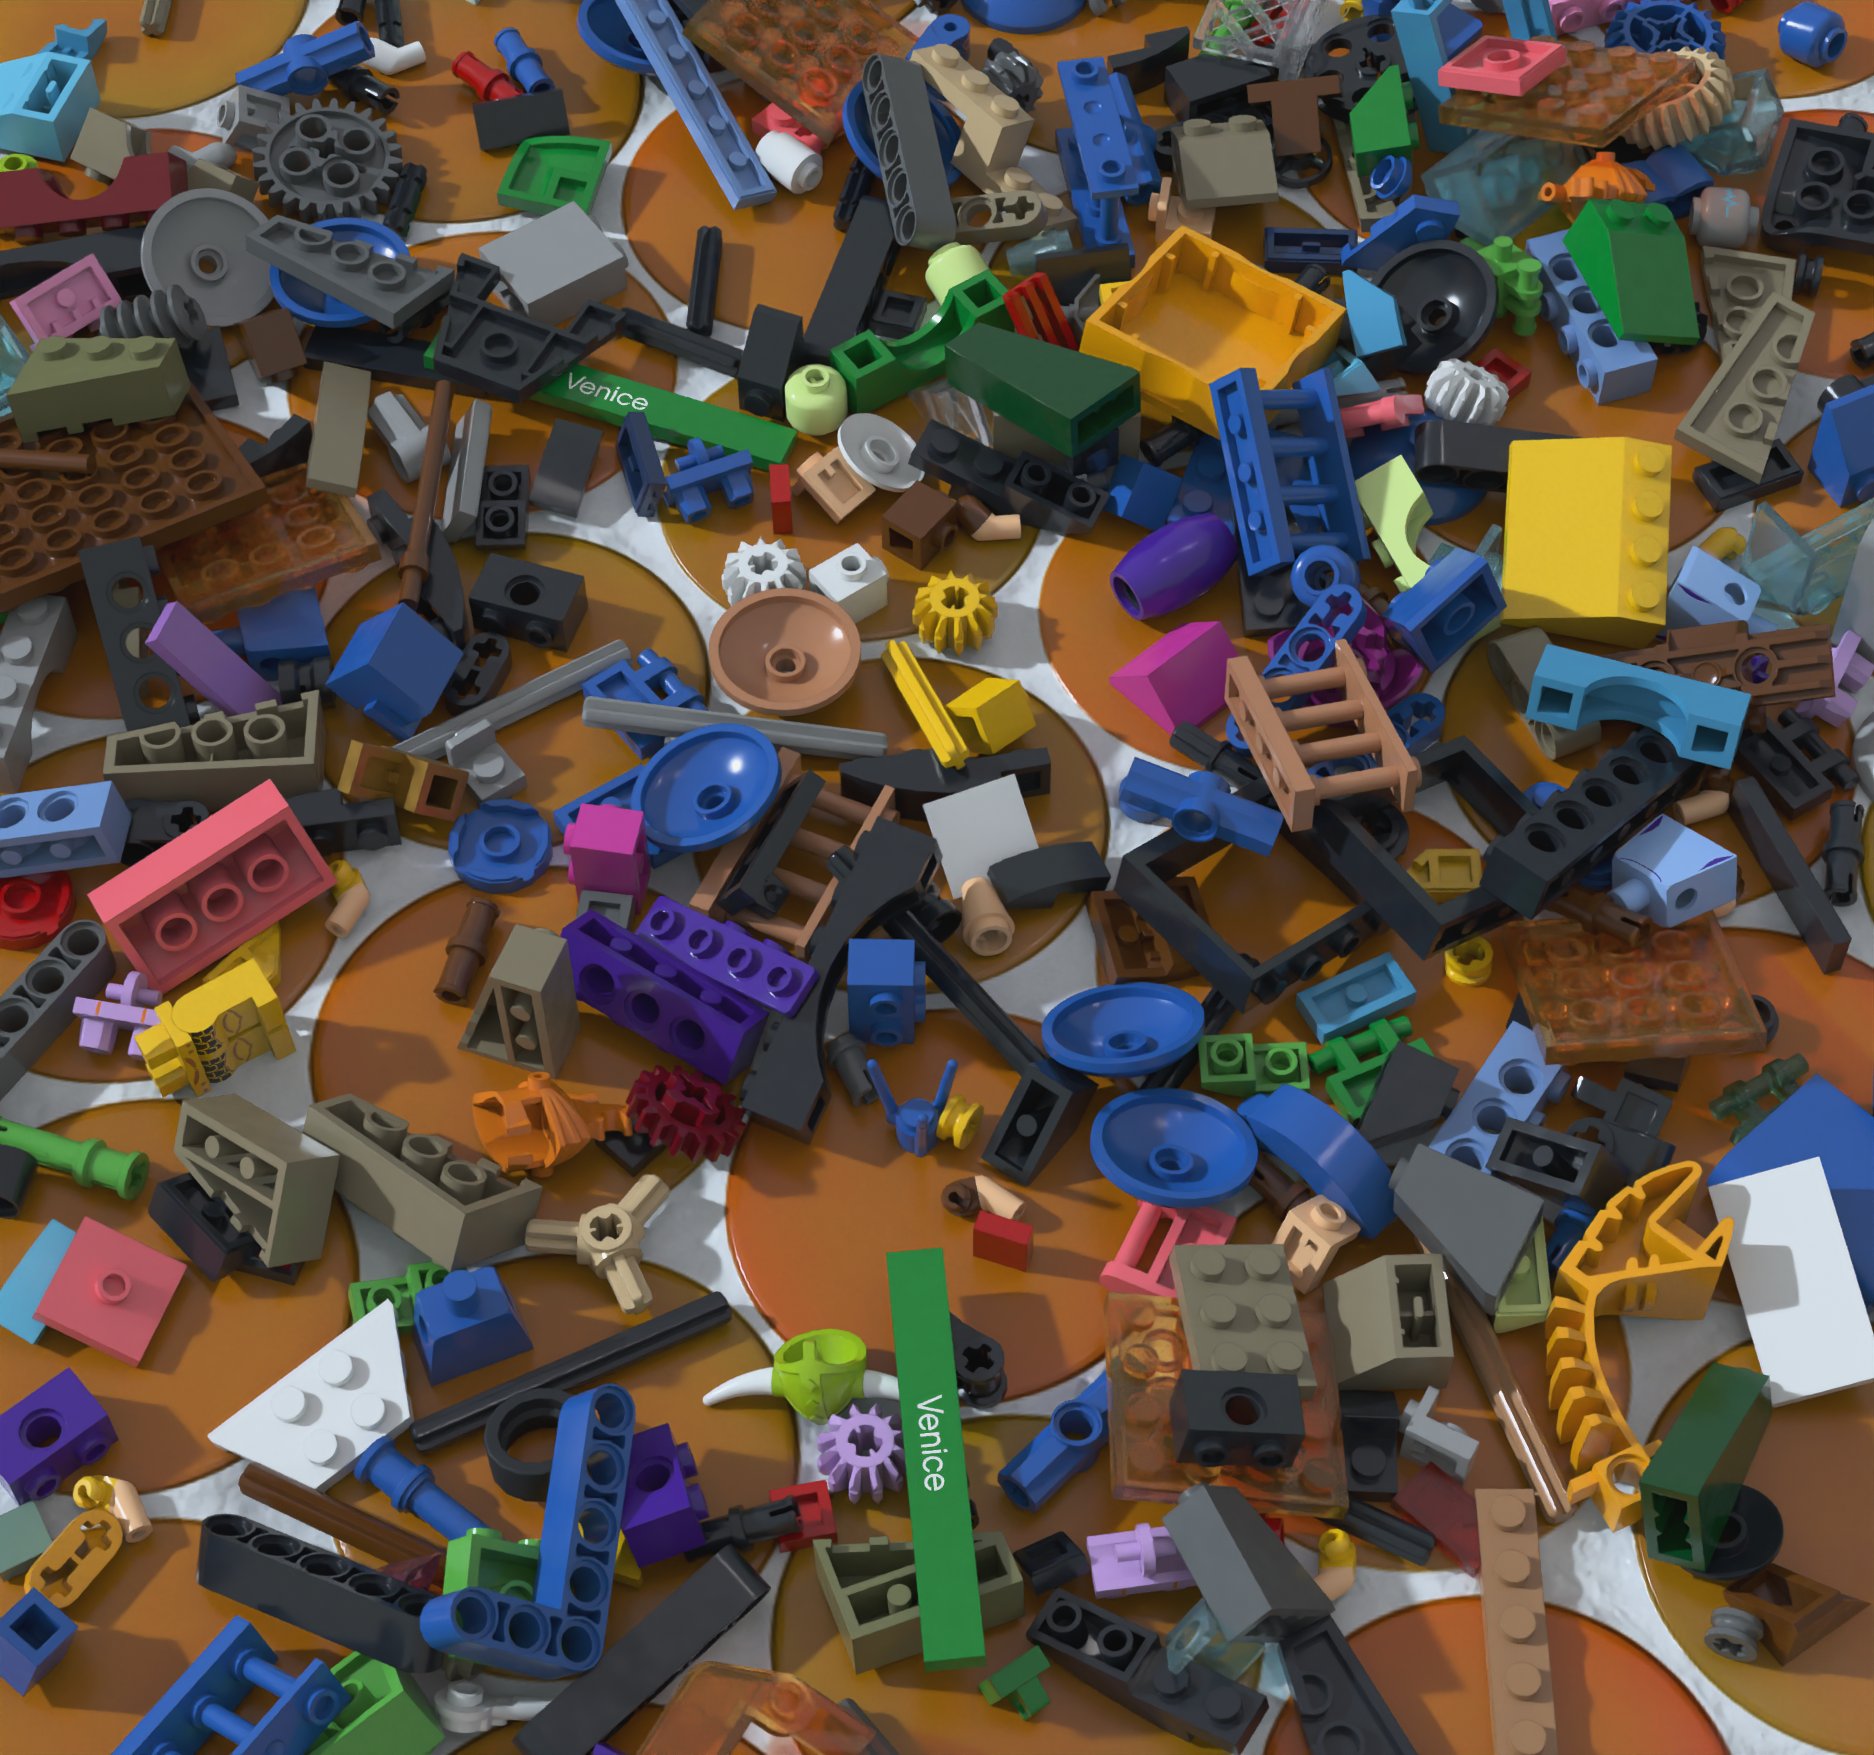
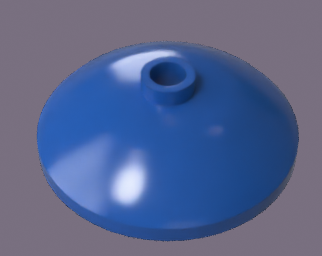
M583 0L577 15V28L589 48L601 59L615 67L636 74L657 76L615 0Z
M961 0V2L973 18L990 28L1012 34H1036L1051 31L1069 23L1083 10L1087 0Z
M861 80L853 87L844 101L842 110L843 125L848 141L857 157L875 176L883 181ZM927 92L949 188L962 174L961 171L951 164L961 131L955 119L944 105Z
M334 218L311 224L312 226L331 231L333 233V240L339 242H354L357 239L373 244L374 253L394 259L399 253L410 256L404 241L394 231L374 221L360 218ZM273 265L270 266V283L274 297L282 308L289 309L291 316L311 325L328 328L353 327L374 320Z
M1424 409L1425 414L1409 417L1410 426L1390 431H1381L1380 424L1363 427L1365 436L1353 439L1348 449L1354 481L1399 455H1402L1416 478L1415 428L1426 421L1446 419L1437 417L1434 414V410ZM1416 478L1433 512V515L1424 526L1448 523L1467 515L1482 502L1488 492L1429 484Z
M721 723L694 729L665 745L648 761L633 787L631 810L644 811L647 840L659 848L672 852L690 853L720 847L745 834L767 812L778 793L781 783L782 768L780 758L770 740L763 733L752 727L742 724Z
M1147 982L1110 984L1080 992L1055 1006L1042 1023V1041L1046 1052L1053 1059L1078 1073L1108 1079L1135 1078L1165 1068L1187 1055L1200 1041L1205 1032V1016L1199 1001L1181 989Z
M1148 1088L1126 1093L1113 1099L1100 1110L1091 1129V1154L1102 1174L1128 1195L1160 1207L1194 1209L1225 1201L1246 1187L1252 1179L1258 1157L1257 1142L1246 1122L1221 1102L1192 1091L1174 1088Z

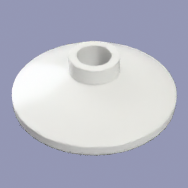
M857 413L847 417L838 430V445L841 453L851 468L866 481L881 489L892 492H906L917 480L921 482L925 472L908 464L916 443L895 423L875 414Z

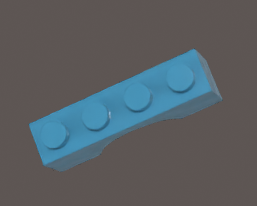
M1547 644L1534 673L1525 718L1575 731L1588 723L1599 720L1616 719L1636 722L1648 726L1668 738L1674 745L1678 757L1730 770L1741 739L1752 694Z

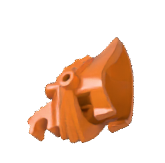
M1597 152L1596 159L1582 165L1564 185L1550 182L1545 183L1541 191L1538 192L1537 200L1548 204H1556L1557 208L1573 224L1589 198L1619 199L1643 203L1648 196L1646 191L1655 192V184L1641 171L1615 162L1614 152Z
M533 1072L529 1074L528 1081H523L516 1089L473 1094L472 1108L477 1134L486 1151L497 1165L502 1166V1171L505 1173L531 1168L532 1176L538 1178L549 1177L554 1173V1166L574 1157L592 1138L603 1141L605 1140V1132L611 1130L620 1131L624 1136L633 1135L632 1119L626 1116L629 1105L617 1103L599 1104L595 1092L579 1095L576 1093H565L554 1081H551V1075L547 1072Z

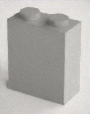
M575 201L478 248L480 260L500 266L501 280L493 292L507 309L551 326H555L577 315L588 299L600 303L627 289L625 268L628 267L629 263L626 253L619 243H612L604 235L598 220L592 214L587 216Z

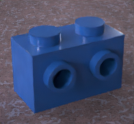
M849 939L847 976L849 1034L855 1035L857 1040H862L864 1043H874L883 1047H892L898 1044H914L915 1023H925L926 962L915 961V940Z

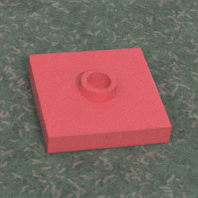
M1484 35L1438 70L1439 86L1521 97L1566 62V46L1555 43Z
M85 1216L32 1319L136 1368L188 1265Z

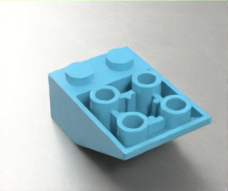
M48 51L0 63V148L65 162L77 142L90 107L96 109L101 101L91 60Z

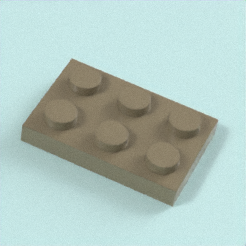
M1283 1244L1173 1245L1169 1262L1193 1370L1297 1375L1300 1399H1312L1317 1389V1382Z

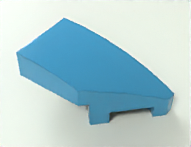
M101 18L94 19L87 29L80 30L68 27L66 24L54 25L56 41L49 42L37 54L49 51L92 61L107 34V20Z
M1352 270L1343 271L1346 306L1356 357L1363 358L1407 346L1395 296Z

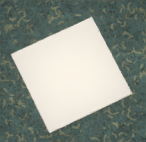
M1015 774L923 804L933 838L937 839L943 855L941 863L953 899L962 897L961 888L963 884L972 878L983 877L990 881L987 872L991 865L1020 853L1039 848Z

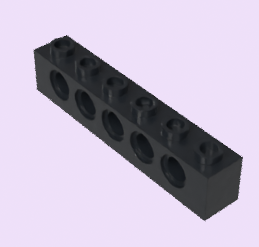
M1639 725L1632 731L1625 744L1620 748L1614 746L1609 748L1602 756L1598 765L1592 770L1588 768L1582 769L1569 788L1563 792L1559 789L1554 791L1546 800L1542 809L1537 813H1526L1506 837L1502 834L1498 835L1490 843L1483 855V861L1487 865L1479 885L1532 920L1638 834L1656 817L1671 807L1674 802L1697 785L1706 764L1678 757L1674 745L1668 738L1648 726L1643 727Z

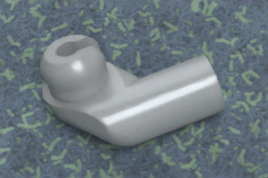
M222 142L211 143L195 152L177 145L172 146L168 150L169 153L186 161L187 170L199 158L226 168L232 167L237 160L235 149L230 144Z

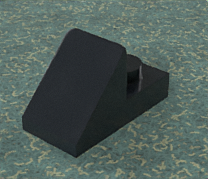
M1336 1390L1337 1490L1365 1502L1396 1503L1398 1494L1396 1439L1400 1425V1412L1394 1392Z

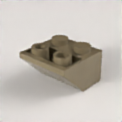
M1442 1254L1384 1255L1323 1283L1322 1295L1332 1391L1428 1389L1429 1385L1434 1388H1447L1454 1352Z

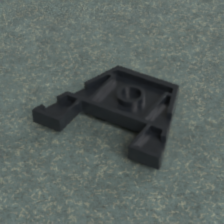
M462 253L458 258L457 275L455 282H452L447 315H444L433 357L434 372L521 404L623 332L627 327V313L588 299L566 330L556 328L485 302L501 280L500 266Z

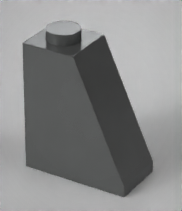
M1418 1143L1410 1160L1404 1157L1400 1158L1390 1178L1388 1188L1394 1190L1393 1211L1431 1254H1442L1443 1266L1483 1312L1494 1316L1542 1220L1544 1199Z
M1208 1483L1196 1484L1185 1490L1177 1499L1179 1505L1162 1518L1166 1529L1228 1643H1278V1641L1325 1618L1336 1610L1328 1596L1237 1487L1209 1485Z

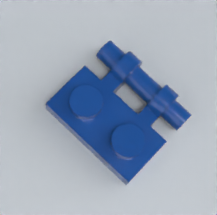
M651 648L644 650L638 656L637 662L642 667L635 672L623 659L582 684L583 696L585 698L593 696L709 711L704 705L705 699L701 693L693 686H686L677 676L678 669L668 658H660ZM654 688L663 690L669 697L661 701L652 690ZM614 730L641 760L646 759L676 739L674 737Z

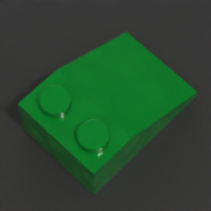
M1589 198L1562 241L1617 338L1625 341L1696 345L1700 336L1685 237L1673 219L1672 212L1666 205L1655 202L1640 203L1619 199Z

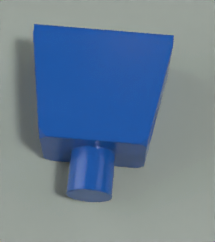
M312 572L303 573L239 596L235 600L240 626L212 632L239 657L247 656L249 666L267 682L279 681V660L296 659L300 663L311 662L314 657L331 656Z
M486 1266L472 1272L466 1270L453 1271L444 1278L442 1283L423 1289L415 1295L412 1337L431 1387L534 1349L516 1301L493 1266Z

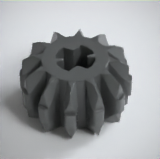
M1001 51L997 54L994 61L986 59L985 66L981 72L989 77L990 82L1005 95L1015 99L1026 113L1036 110L1034 103L1043 95L1040 87L1044 79L1032 63L1015 51L1009 54Z

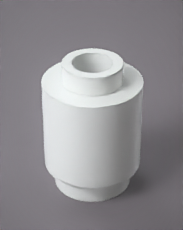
M773 130L760 140L755 153L769 176L794 194H802L805 191L814 189L818 185L823 175V159L821 155L788 132L780 133L777 130Z

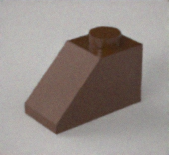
M288 308L275 309L233 323L234 331L256 378L269 376L271 384L298 376L296 367L307 363Z

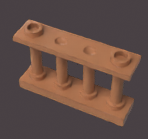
M1346 639L1336 640L1332 668L1265 679L1262 674L1257 675L1247 655L1227 659L1224 699L1291 832L1312 829L1314 806H1318L1321 799L1390 787L1403 812L1413 811L1415 791L1422 784V772L1419 761L1415 756L1409 755L1367 679L1364 661L1362 658L1355 657ZM1332 688L1337 689L1343 700L1288 711H1282L1280 707H1274L1270 699ZM1353 720L1361 733L1300 745L1297 740L1291 741L1287 734L1289 731ZM1372 754L1379 768L1316 778L1314 774H1308L1304 765Z
M781 747L778 756L781 762L782 777L773 803L750 830L737 839L723 845L691 899L689 908L720 923L725 924L727 920H731L794 944L796 959L808 964L811 959V955H809L811 939L820 925H827L834 910L831 906V900L839 882L835 876H833L827 886L779 867L774 869L773 874L790 890L789 894L817 904L805 926L777 915L767 920L747 908L732 916L716 904L784 788L802 775L801 753ZM888 785L884 786L873 807L821 789L811 806L862 825L853 843L849 846L853 850H855L857 841L863 831H871L877 816L897 824L900 821V812L895 810V788ZM799 827L788 846L828 860L835 851L846 844Z

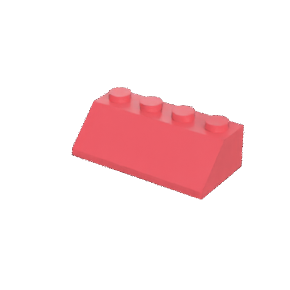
M268 779L87 895L104 925L137 972L146 974L149 989L162 991L164 995L338 883V881L271 779Z

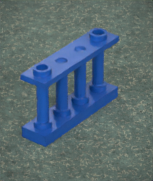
M1101 56L1057 62V70L1073 127L1056 129L1055 144L1073 213L1078 217L1076 225L1082 248L1128 243L1130 268H1134L1135 251L1120 197L1138 195L1139 185L1104 58Z
M1239 368L1210 383L1209 387L1248 575L1265 576L1296 561L1294 554H1301L1310 547L1322 544L1336 546L1352 556L1356 564L1371 559L1331 368H1322L1292 383L1293 389L1260 390L1255 368ZM1297 409L1303 437L1270 438L1264 410ZM1307 457L1313 485L1280 486L1274 458ZM1317 505L1323 533L1290 534L1284 506Z
M236 1615L111 1755H194L214 1732L238 1745L230 1755H303L352 1698L326 1664L317 1658L312 1661L298 1678L274 1666L279 1659L251 1622ZM255 1685L280 1698L257 1725L232 1712Z

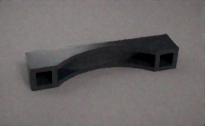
M147 225L0 251V301L21 296L92 253L122 301L128 300L132 303L135 297L139 295H145L150 299L152 291L143 274L140 252L143 234Z
M877 816L871 831L865 830L860 835L854 850V860H856L851 874L848 879L843 877L838 882L831 900V906L834 910L827 925H820L810 942L809 955H811V959L808 965L818 971L819 977L793 1017L784 1015L780 1023L775 1021L771 1025L763 1044V1051L766 1052L758 1071L752 1070L743 1083L740 1093V1100L743 1101L741 1107L750 1121L810 1145L832 1097L825 1070L824 1036L832 999L839 981L848 968L849 939H870L897 916L922 903L943 858L936 838Z

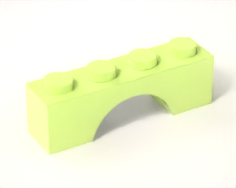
M1399 455L1355 480L1365 531L1372 527L1379 539L1371 544L1385 569L1394 564L1401 575L1393 580L1399 593L1409 591L1425 576L1430 566L1416 556V542L1421 529L1433 515V512L1422 488L1402 455ZM1497 616L1462 648L1501 627Z

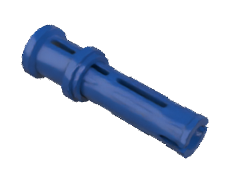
M388 1435L374 1441L363 1453L355 1467L354 1477L361 1483L371 1482L391 1498V1506L399 1513L404 1512L407 1514L413 1511L449 1541L466 1536V1530L471 1528L492 1529L435 1484L433 1471L425 1464L416 1466L397 1451L396 1442Z

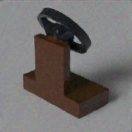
M1339 75L1247 85L1248 104L1252 107L1272 106L1275 147L1272 149L1274 165L1277 157L1286 156L1275 168L1277 182L1288 188L1301 189L1316 185L1325 179L1333 166V154L1328 142L1321 138L1318 100L1344 97L1342 78ZM1322 149H1324L1328 155L1326 163L1314 155V153L1322 152ZM1310 167L1320 170L1318 173L1303 179H1290L1282 176V174L1291 169L1298 172L1305 171Z

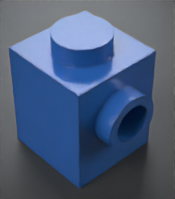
M34 1587L0 1618V1677L23 1697L65 1657L79 1627Z

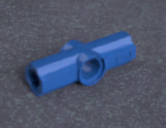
M355 21L318 38L309 34L295 35L285 42L283 53L235 73L237 85L280 96H285L292 92L305 96L318 94L327 86L329 76L375 57L374 45L361 21Z
M1115 72L1108 76L1139 185L1138 195L1124 196L1126 203L1137 207L1144 203H1150L1151 193L1160 194L1162 178L1153 155L1156 149L1157 137L1154 129L1142 122L1127 76Z
M1134 757L1118 799L1172 820L1174 830L1187 840L1207 842L1217 837L1267 857L1274 846L1284 819L1281 812L1232 794L1229 784L1215 773L1196 771L1187 777L1138 757Z
M1114 1361L1076 1399L1068 1400L1058 1405L1052 1413L1051 1423L998 1473L997 1482L1005 1491L1007 1498L1022 1511L1029 1510L1035 1513L1075 1473L1085 1472L1093 1467L1098 1459L1099 1450L1151 1400L1152 1391L1145 1384L1142 1375L1128 1363L1119 1364ZM1076 1432L1084 1435L1086 1439L1080 1441L1070 1440L1064 1434Z

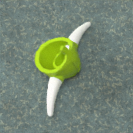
M832 1328L812 1330L795 1336L777 1350L774 1356V1367L759 1369L737 1376L716 1387L703 1397V1403L706 1406H712L725 1400L747 1395L785 1397L796 1411L817 1425L827 1424L832 1414L839 1416L854 1399L887 1398L900 1401L897 1377L879 1371L868 1370L867 1346L862 1339L849 1331Z

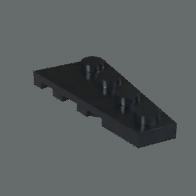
M1331 1615L1278 1641V1656L1310 1755H1418Z

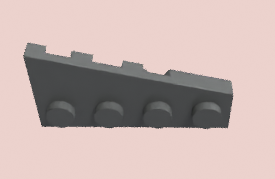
M280 215L274 216L246 235L247 252L392 329L398 327L450 289L455 278V270L441 265L435 271L418 266V258L399 253L395 259L374 253L373 244L357 239L354 242H339L333 240V233L331 231Z

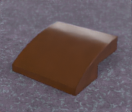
M1195 876L1173 877L1166 881L1165 884L1210 926ZM1114 890L1090 892L1085 906L1109 985L1128 982L1164 984L1201 975Z

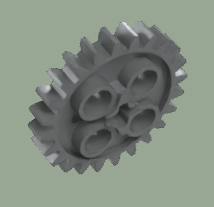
M317 98L313 99L312 109L306 110L300 103H295L296 114L292 116L280 110V124L267 121L266 134H257L258 147L253 148L252 152L254 179L260 183V194L268 195L271 208L282 204L284 217H289L296 211L299 212L300 222L303 223L308 222L311 216L317 217L318 222L328 218H344V216L349 215L352 218L361 219V211L364 209L373 215L378 214L377 201L385 204L390 203V191L395 190L403 168L401 144H397L396 131H387L385 118L373 121L371 108L364 110L360 114L356 113L354 101H351L345 109L338 108L337 98H332L329 107L323 108Z

